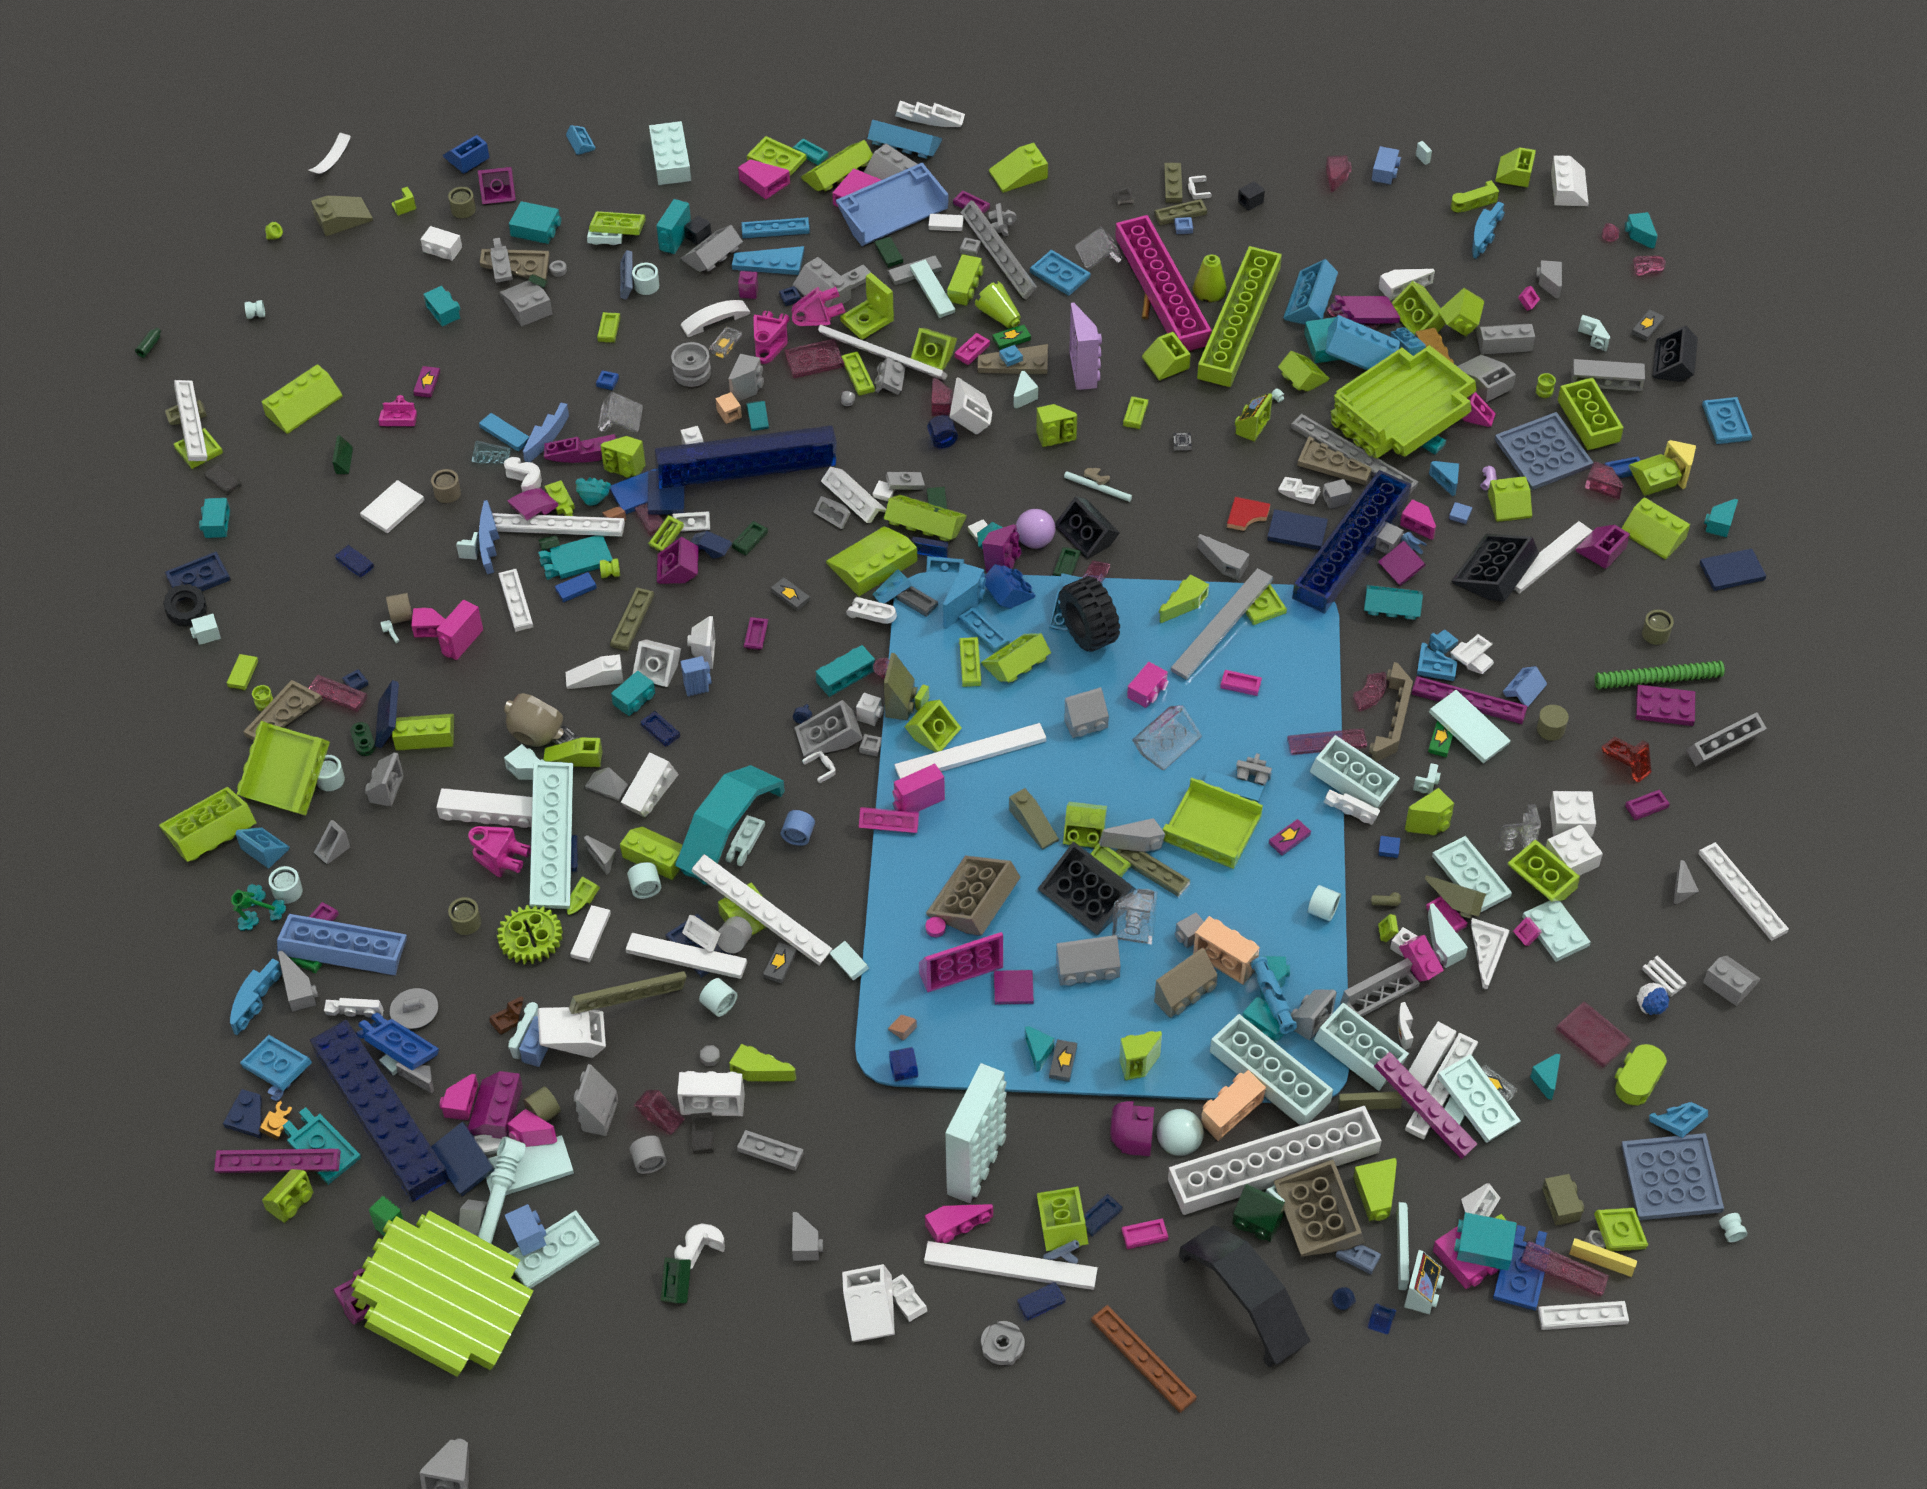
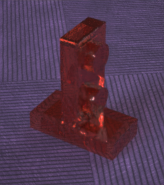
M1613 737L1602 746L1603 753L1631 767L1633 780L1640 782L1651 773L1649 743L1642 740L1636 746H1632L1617 737Z

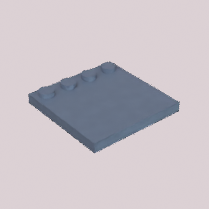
M1557 412L1496 434L1494 438L1521 477L1526 476L1531 491L1592 468L1594 464Z
M1706 1133L1685 1135L1683 1138L1672 1136L1622 1141V1152L1639 1220L1721 1213L1724 1211Z

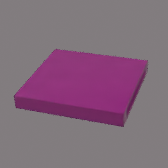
M1405 541L1401 542L1378 561L1399 586L1426 566Z
M994 971L995 1005L1034 1004L1033 971Z

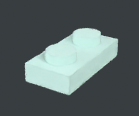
M588 231L587 243L594 245H618L622 243L623 234Z

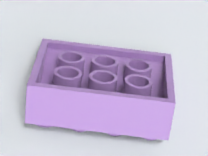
M1071 303L1069 353L1076 390L1097 388V381H1100V371L1098 369H1101L1100 358H1098L1101 357V347L1099 346V344H1102L1101 334H1098L1097 327L1075 303Z

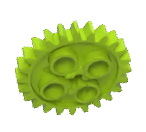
M526 905L525 910L518 907L519 912L516 913L511 910L512 916L505 915L506 922L500 921L501 928L497 929L499 947L502 949L503 954L508 955V959L514 957L516 963L520 959L523 960V964H526L527 960L534 964L535 959L542 962V956L549 958L548 953L555 954V947H560L559 941H562L563 934L561 922L557 919L556 914L552 915L551 910L545 912L544 906L540 910H537V906L530 909ZM524 921L527 922L537 947H533L530 936L526 931V926L523 923Z

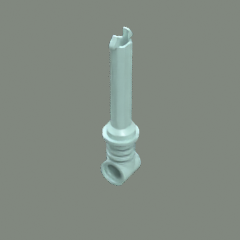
M508 1137L502 1138L497 1149L499 1159H497L496 1169L490 1174L493 1187L478 1234L479 1238L490 1244L494 1237L507 1189L516 1182L514 1173H516L517 1163L521 1161L525 1152L526 1145Z

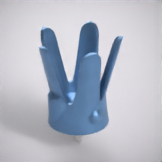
M1411 532L1403 534L1400 542L1405 541L1411 549L1413 548L1419 554H1423V551L1418 545H1427L1415 538Z

